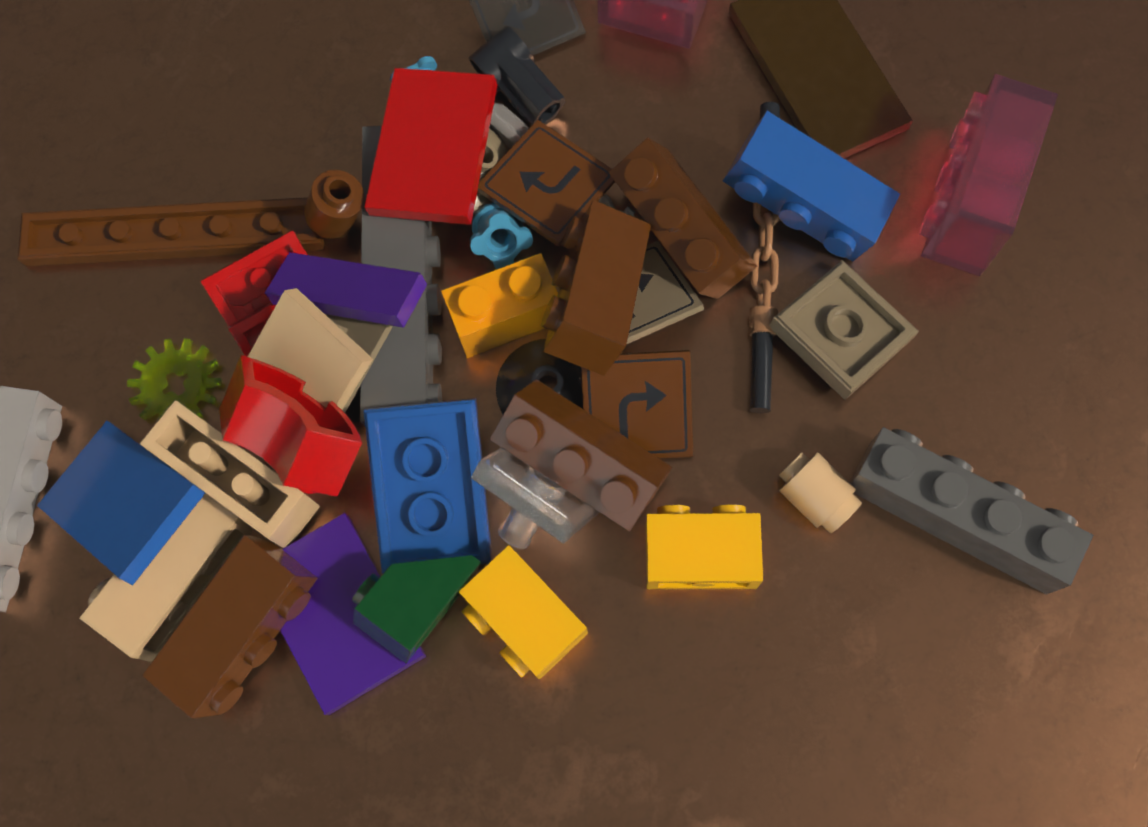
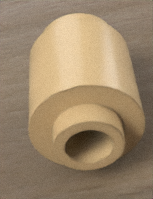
M801 452L779 474L786 482L779 491L816 528L822 525L830 534L847 521L862 504L853 494L856 488L818 452L810 459Z

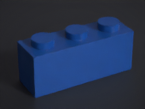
M766 111L749 133L723 179V182L734 188L741 198L760 204L778 215L780 220L788 227L802 230L823 243V246L830 253L839 257H845L852 262L876 243L900 196V193L769 111Z

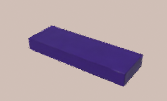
M289 252L265 291V295L273 305H277L284 290L297 288L324 314L404 328L427 283L420 272Z

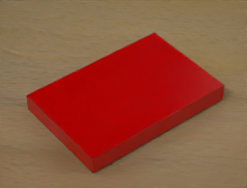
M404 68L394 69L364 207L370 216L471 225L498 85L495 75Z

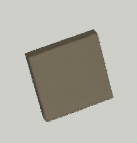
M843 260L778 313L769 325L844 400L903 349L919 332Z

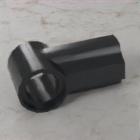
M507 25L468 57L478 74L495 75L498 84L496 93L500 91L530 126L537 120L545 125L558 115L559 110L566 103L564 96L534 63V57L522 39Z

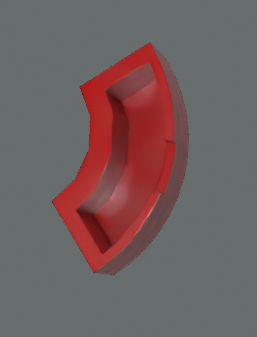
M240 355L219 408L222 440L248 449L262 457L277 472L283 486L298 488L307 494L317 492L338 497L362 445L360 435L352 421L333 401L329 402L327 407H324L314 398L303 392L302 390L306 382L268 363Z

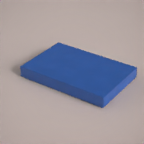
M476 398L364 409L382 574L391 564L468 555L478 559L481 562L480 565L489 564L493 558Z
M106 421L37 506L119 579L133 586L201 500L205 492L122 430Z

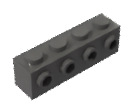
M883 427L869 443L849 482L856 488L854 494L1046 595L1071 586L1094 536L1077 527L1078 521L1074 517L1053 508H1046L1044 510L1025 500V494L1015 486L1000 481L992 483L974 474L973 467L960 458L951 455H943L941 457L923 448L922 441L907 431L901 429H892L890 431Z

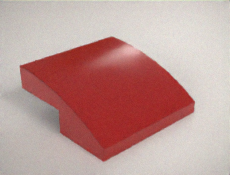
M293 229L201 279L202 285L229 326V332L246 357L250 354L276 306L265 295V291L289 252L307 255Z

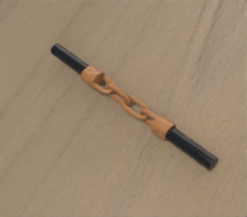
M764 102L760 105L759 120L766 111L780 118V105L778 103ZM753 203V218L760 226L759 247L754 250L751 257L757 264V267L751 271L750 277L751 286L757 292V306L749 309V337L752 338L749 411L763 414L771 412L773 337L776 333L769 325L778 314V310L771 306V293L777 288L779 259L775 250L772 249L773 226L779 221V216L773 212L772 214L766 212L761 216V205ZM770 257V282L764 279L759 284V259L765 262Z

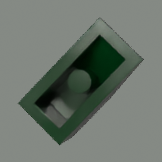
M468 555L391 564L380 578L372 573L352 598V601L357 604L354 609L353 624L407 664L461 595L459 591L475 577L481 562L474 556Z

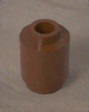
M328 170L317 176L312 184L304 209L305 220L311 230L318 236L326 239L340 238L347 235L354 227L364 203L362 185L353 175L341 170Z

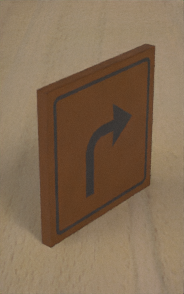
M537 120L482 178L477 192L559 247L563 242L564 235L572 218L576 216L582 219L592 200L599 201L615 181L609 174L612 168Z
M690 350L621 353L605 376L581 367L583 409L658 458L693 457Z

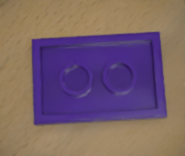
M346 513L283 548L286 553L318 578L308 591L311 597L307 606L296 618L287 621L280 631L324 715H331L427 657L420 646L406 664L353 624L354 609L357 606L352 601L353 596L372 573L379 578L382 575Z

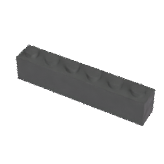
M382 126L362 127V187L364 190V203L362 206L361 263L420 272L427 286L405 327H392L361 383L360 422L364 427V409L442 401L440 383L433 384V365H441L442 362L441 338L439 333H433L432 320L433 315H441L439 284H432V267H440L441 263L439 237L432 236V221L370 216L364 208Z

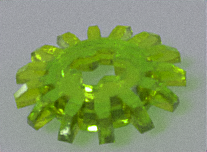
M171 338L164 340L165 351L160 354L152 346L148 347L145 351L151 360L146 365L135 360L132 366L142 372L140 379H128L127 387L139 388L141 391L140 394L129 398L131 406L146 403L148 406L139 416L146 421L158 412L160 413L158 422L176 400L198 417L203 418L204 416L197 403L201 400L215 405L216 397L205 393L206 388L222 385L221 378L207 377V375L219 367L216 359L203 364L209 349L202 345L195 354H192V340L184 338L180 350H175ZM171 372H174L177 376H182L185 373L188 375V378L183 382L186 390L179 396L173 391L165 395L163 393V389L168 385L165 377Z

